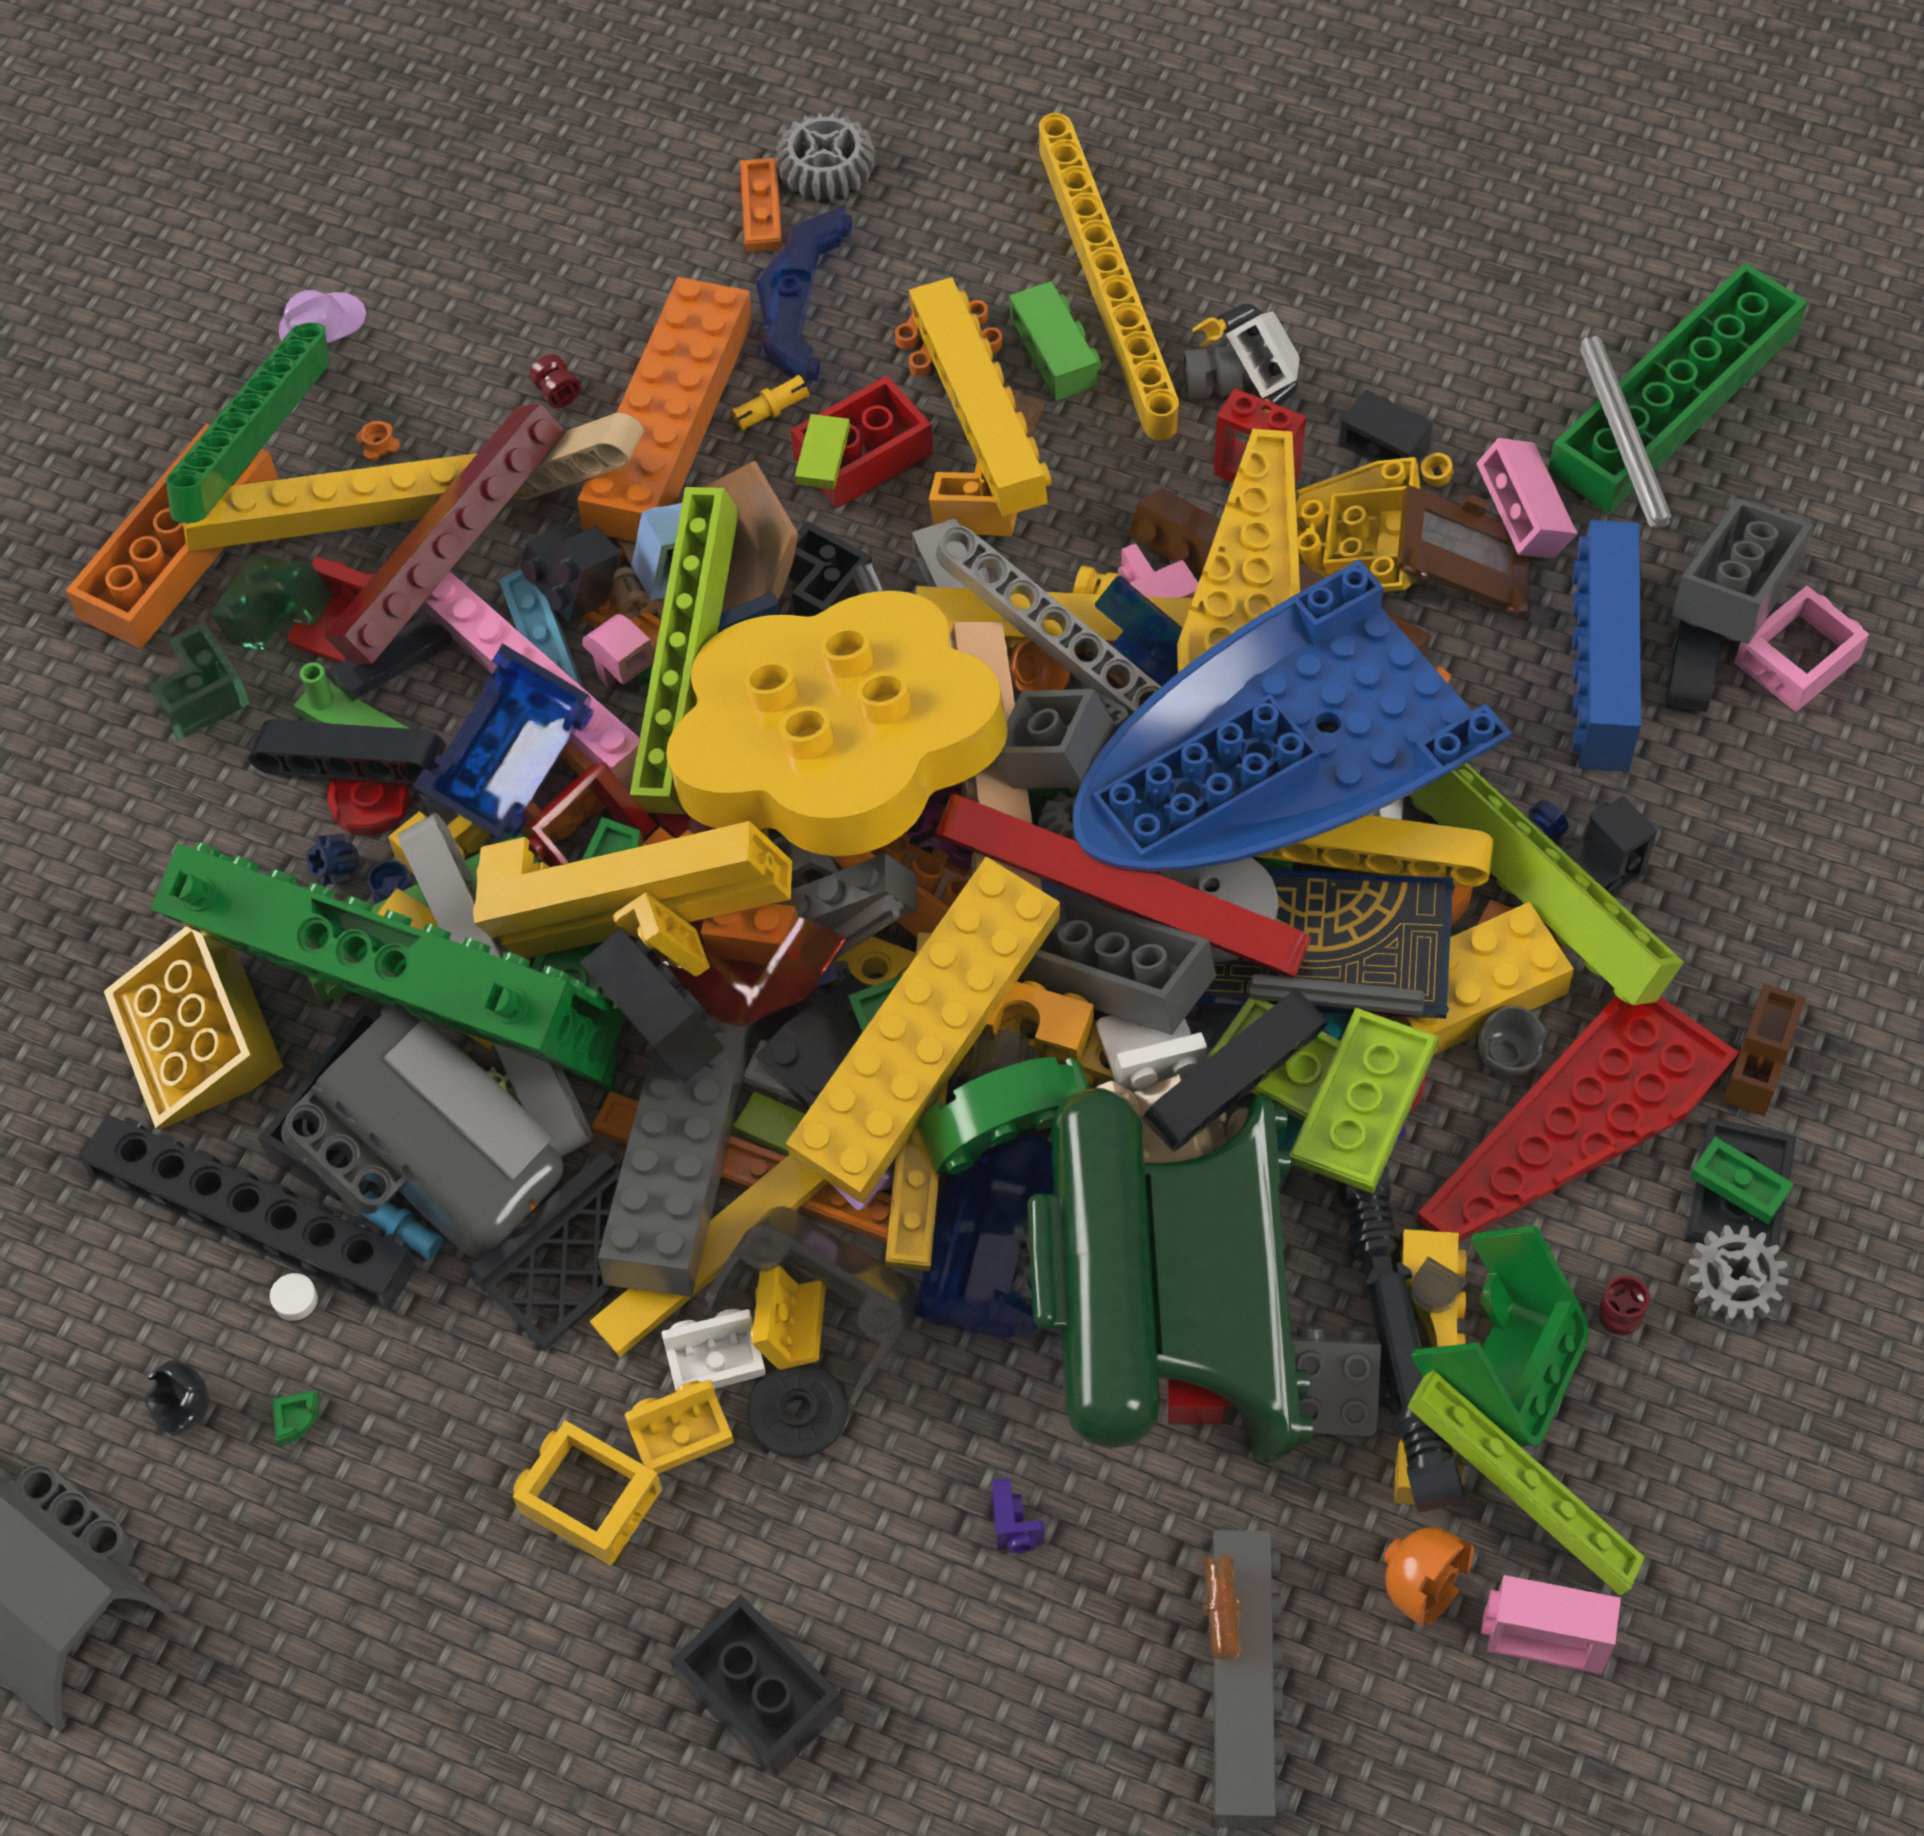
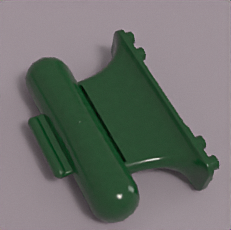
M1102 1087L1082 1090L1065 1098L1056 1110L1051 1128L1054 1195L1034 1194L1029 1198L1027 1205L1034 1323L1040 1328L1062 1330L1066 1412L1072 1429L1087 1443L1106 1449L1132 1446L1146 1438L1157 1422L1161 1405L1159 1378L1187 1382L1206 1388L1232 1404L1242 1415L1247 1425L1251 1453L1258 1462H1274L1282 1456L1288 1455L1298 1442H1310L1313 1435V1420L1310 1415L1300 1414L1298 1397H1305L1307 1395L1310 1380L1307 1370L1296 1369L1294 1345L1291 1343L1278 1185L1281 1183L1280 1176H1286L1291 1166L1290 1152L1287 1149H1278L1276 1134L1283 1133L1286 1128L1287 1111L1284 1107L1274 1106L1271 1098L1268 1096H1255L1233 1113L1228 1123L1227 1141L1222 1146L1207 1154L1177 1162H1145L1143 1128L1137 1108L1121 1093Z

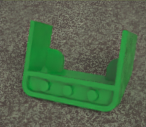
M1537 1226L1475 1233L1470 1240L1489 1272V1276L1480 1292V1306L1493 1325L1483 1347L1478 1342L1414 1349L1411 1357L1423 1377L1432 1370L1437 1372L1520 1447L1539 1445L1549 1428L1587 1345L1589 1337L1587 1318Z

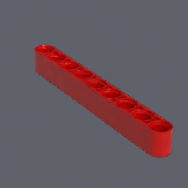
M956 794L950 795L935 832L936 836L955 845L987 856L1131 915L1209 939L1210 946L1288 977L1296 978L1312 938L1298 929L1157 873L1119 869L1098 862L1088 856L1079 843Z

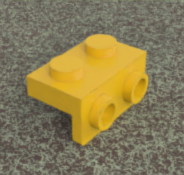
M777 1262L760 1266L759 1282L755 1289L754 1324L751 1327L752 1344L777 1369H787L816 1362L820 1354L826 1286L821 1280L798 1285Z
M710 1379L703 1382L695 1380L684 1383L676 1389L675 1393L660 1399L648 1398L635 1404L631 1411L624 1414L642 1464L658 1474L734 1443L732 1433Z

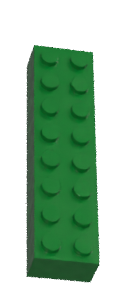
M1744 262L1618 381L1654 471L1799 332L1807 306L1806 300ZM1598 400L1553 443L1548 472L1608 514H1611L1635 489L1601 402Z

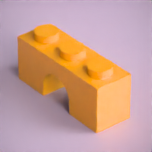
M1016 981L978 1038L995 1043L999 1031L1005 1023L1013 1019L1024 1018L1038 1026L1035 1035L1036 1056L1043 1058L1056 1057L1057 1062L1066 1065L1068 1058L1075 1059L1080 1063L1094 1025V1006L1092 1003H1088L1082 996L1074 993L1061 995L1047 991L1044 986L1033 981H1023L1022 983Z

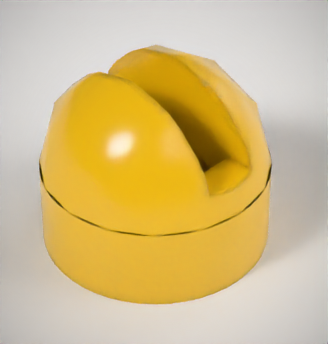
M1430 454L1421 463L1423 479L1429 486L1440 488L1450 483L1454 469L1451 459L1446 454ZM1438 466L1442 475L1435 476L1432 468Z

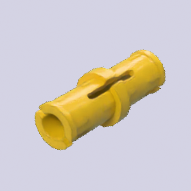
M797 375L772 390L765 388L759 392L760 396L736 408H732L730 411L734 420L749 414V416L736 423L739 430L743 432L746 428L769 416L774 419L781 415V410L809 398L807 386L794 393L791 392L804 383L803 379Z

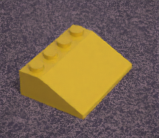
M184 927L104 990L155 1128H166L248 1093L283 1067L236 949L219 943L188 927Z

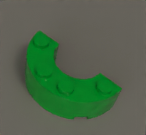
M1056 1057L1038 1058L1016 1063L980 1076L953 1090L956 1099L945 1107H942L941 1102H936L925 1112L917 1127L935 1174L937 1175L948 1171L949 1174L963 1172L972 1167L973 1162L978 1161L981 1154L993 1144L1008 1142L1014 1139L1018 1132L1031 1128L1043 1130L1052 1127L1056 1110L1065 1098L1079 1091L1091 1089L1082 1065L1072 1058L1066 1060L1067 1065H1059Z

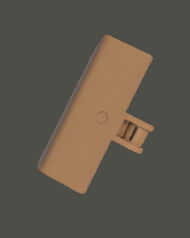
M753 461L703 486L724 488L739 508L721 612L770 592L774 594L778 602L795 556L798 539L797 530L757 462ZM683 496L677 498L675 504L682 503ZM615 538L631 566L636 542ZM632 566L631 568L617 569L609 596L615 598L618 614L631 619L634 617L641 618V614L646 612L651 614L657 613L661 619L665 597L650 600Z

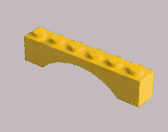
M1404 1229L1403 1241L1400 1246V1262L1411 1269L1413 1278L1406 1279L1411 1303L1425 1328L1430 1347L1465 1344V1334L1457 1333V1319H1464L1466 1309V1292L1458 1291V1277H1465L1466 1250L1458 1249L1459 1233ZM1401 1440L1395 1457L1394 1503L1415 1505L1407 1474L1408 1464L1404 1444ZM1457 1463L1463 1484L1464 1466L1462 1463Z

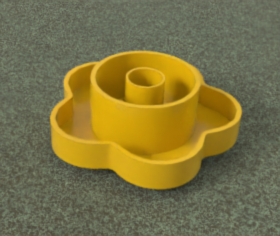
M877 591L848 598L811 617L769 615L748 619L734 624L712 637L698 652L691 669V682L697 704L674 728L669 738L666 752L680 804L689 816L701 824L713 828H722L750 821L758 829L773 828L779 831L788 841L803 850L827 856H850L873 851L896 840L918 820L932 793L961 783L988 767L1002 751L1007 739L1008 728L998 678L992 669L980 659L953 649L948 623L943 612L934 603L916 594L901 591Z

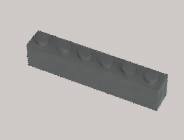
M1214 1530L1213 1532L1214 1828L1273 1829L1276 1814H1284V1783H1275V1765H1283L1284 1740L1283 1735L1274 1734V1716L1282 1717L1283 1690L1282 1687H1273V1669L1282 1668V1641L1273 1640L1272 1622H1281V1594L1272 1593V1576H1280V1547H1271V1531Z

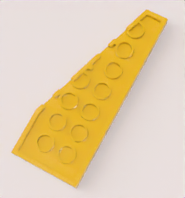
M1252 429L1177 643L1178 673L1242 626L1300 592L1293 437L1291 431Z

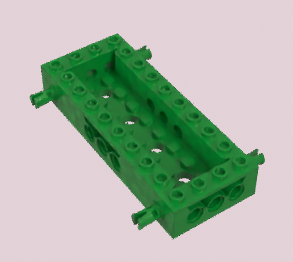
M196 842L194 849L177 843L150 910L233 949L390 1006L399 1002L412 1014L601 1082L626 1016L613 1009L615 1004L613 1000L600 995L601 993L594 989L586 987L585 983L571 978L570 974L547 965L544 966L542 972L528 968L530 960L511 952L505 951L503 957L499 958L488 954L491 947L477 940L465 937L463 944L449 940L451 932L426 923L424 929L420 930L410 926L411 918L387 909L385 915L381 916L371 912L374 905L361 899L348 896L344 903L333 899L335 891L316 883L310 882L308 888L305 889L295 885L296 877L282 871L271 869L268 876L257 871L259 867L257 863L236 855L231 858L221 854L220 850Z

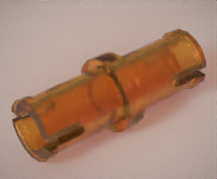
M1214 1556L1203 1559L1207 1600L1203 1602V1614L1209 1617L1210 1656L1215 1659H1226L1224 1642L1226 1640V1652L1230 1653V1658H1236L1242 1655L1237 1614L1242 1609L1241 1600L1237 1599L1235 1595L1234 1559L1230 1556H1218L1219 1575L1218 1563L1214 1561Z

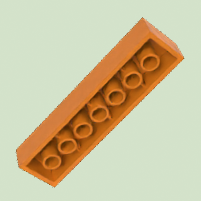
M677 277L616 412L628 414L638 420L643 426V435L626 466L585 481L577 499L582 531L597 526L605 536L636 542L642 511L676 503L753 323L749 290Z

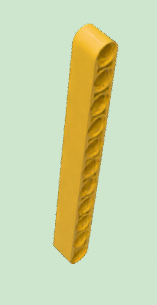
M1050 113L1045 115L1039 123V151L1143 430L1151 439L1158 441L1172 438L1178 429L1179 402L1072 122L1064 114Z

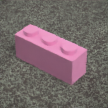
M1498 438L1476 464L1518 555L1555 559L1577 535L1576 529L1535 443Z

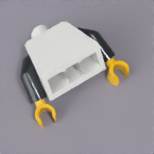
M1244 303L1219 315L1217 319L1213 317L1207 318L1193 328L1192 332L1201 329L1207 335V340L1199 344L1201 347H1207L1220 339L1223 332L1227 333L1226 336L1260 393L1261 399L1281 406L1296 392L1298 388L1297 374L1300 358L1273 311L1263 314L1254 305ZM1268 409L1262 410L1263 413L1270 412Z

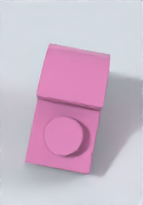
M1136 543L1121 549V567L1118 568V573L1122 575V584L1126 588V596L1194 597L1198 582L1183 560L1154 572Z
M621 614L614 615L583 637L582 640L583 646L593 655L598 679L607 688L617 681L622 685L626 684L654 662L650 639L631 620Z

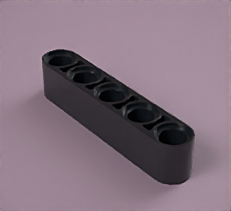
M267 720L262 724L248 759L252 766L259 771L274 775L428 785L434 779L446 744L437 734L420 729Z
M1298 989L1292 991L1154 1102L1144 1113L1142 1120L1172 1152L1179 1150L1313 1041L1324 1030L1329 1021Z

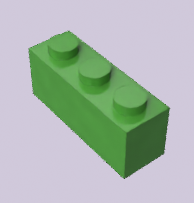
M1052 281L1009 295L1010 321L1054 400L1058 401L1097 387V370L1101 369L1098 352L1094 347L1089 348L1082 324L1079 320H1073L1066 296L1063 293L1058 294Z

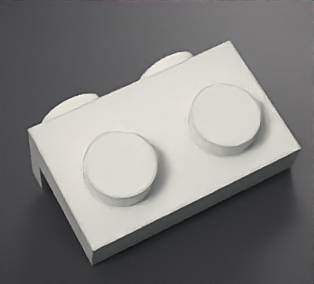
M739 1309L724 1310L718 1313L715 1318L700 1322L693 1320L681 1321L661 1333L675 1391L684 1383L695 1380L703 1382L710 1379L715 1389L766 1375L761 1352L752 1344L751 1327L754 1323L749 1309L742 1311Z

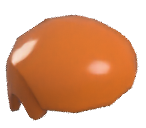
M1030 639L1015 644L1008 655L1012 689L1019 696L1022 691L1065 690L1070 683L1071 673Z

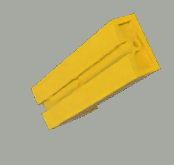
M750 821L551 868L544 862L533 864L534 854L528 850L529 840L526 837H521L481 847L479 866L476 871L478 881L476 901L473 906V923L492 938L498 937L502 946L511 953L527 959L607 940L620 929L615 924L613 915L645 892L687 923L791 900L793 861Z

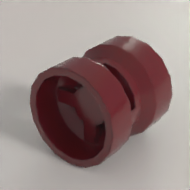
M546 355L536 361L530 369L529 378L538 390L542 391L544 399L551 407H565L571 404L580 394L581 383L572 372H568L567 365L558 355Z
M1622 1275L1612 1279L1604 1290L1603 1298L1598 1308V1317L1602 1326L1607 1331L1616 1335L1632 1334L1639 1329L1650 1303V1293L1647 1286L1633 1276Z

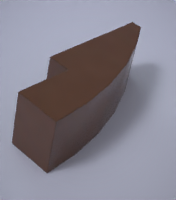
M1765 983L1763 984L1722 1102L1766 1116L1806 997Z

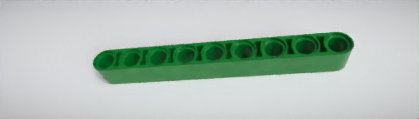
M307 322L294 326L166 478L170 515L174 521L189 524L196 523L207 517L329 365L326 329L323 325Z

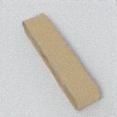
M615 413L567 430L512 497L521 500L531 499L626 466L643 435V426L638 420L628 414Z

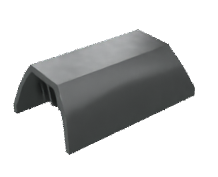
M0 1464V1681L57 1731L61 1732L66 1726L62 1718L61 1704L62 1679L66 1655L102 1612H105L108 1605L114 1599L137 1600L158 1609L165 1616L173 1609L126 1569L133 1560L134 1546L113 1518L47 1465L36 1464L29 1466L17 1478ZM51 1485L50 1491L45 1496L38 1499L35 1498L39 1489ZM84 1512L79 1522L67 1526V1521L71 1516ZM111 1539H117L116 1544L111 1550L99 1553L103 1543Z

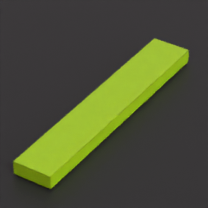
M1432 1370L1425 1375L1407 1407L1616 1593L1621 1596L1629 1591L1645 1557L1437 1372Z

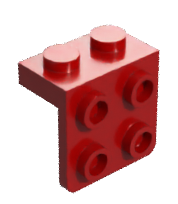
M316 556L308 568L316 593L288 634V640L290 645L295 648L340 663L346 660V658L323 635L375 574H365L349 568L340 561H328Z

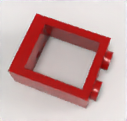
M1234 388L1217 415L1213 475L1234 483L1247 446L1246 443L1237 440V430L1247 435H1251L1252 429L1291 431L1296 484L1301 476L1306 416ZM1268 409L1270 412L1263 413L1262 410Z
M604 762L590 765L519 830L529 840L528 850L537 859H544L550 867L568 864L569 862L542 829L588 787L618 823L640 830L643 838L657 826L646 811L630 796V792Z

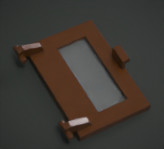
M1408 485L1403 493L1397 567L1402 568L1403 572L1420 579H1430L1506 609V613L1528 621L1531 616L1527 612L1530 556L1518 555L1504 523L1484 515L1489 510L1490 502L1468 494L1466 500L1461 505Z

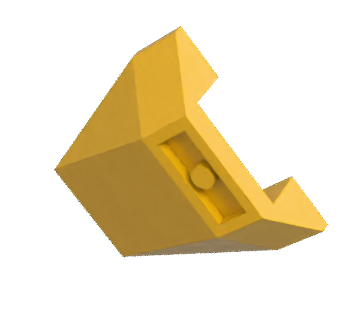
M1416 457L1376 461L1296 490L1299 563L1327 578L1360 560L1384 587L1383 592L1405 590L1417 582V577L1402 571V568L1397 567L1404 489L1408 485L1420 489Z

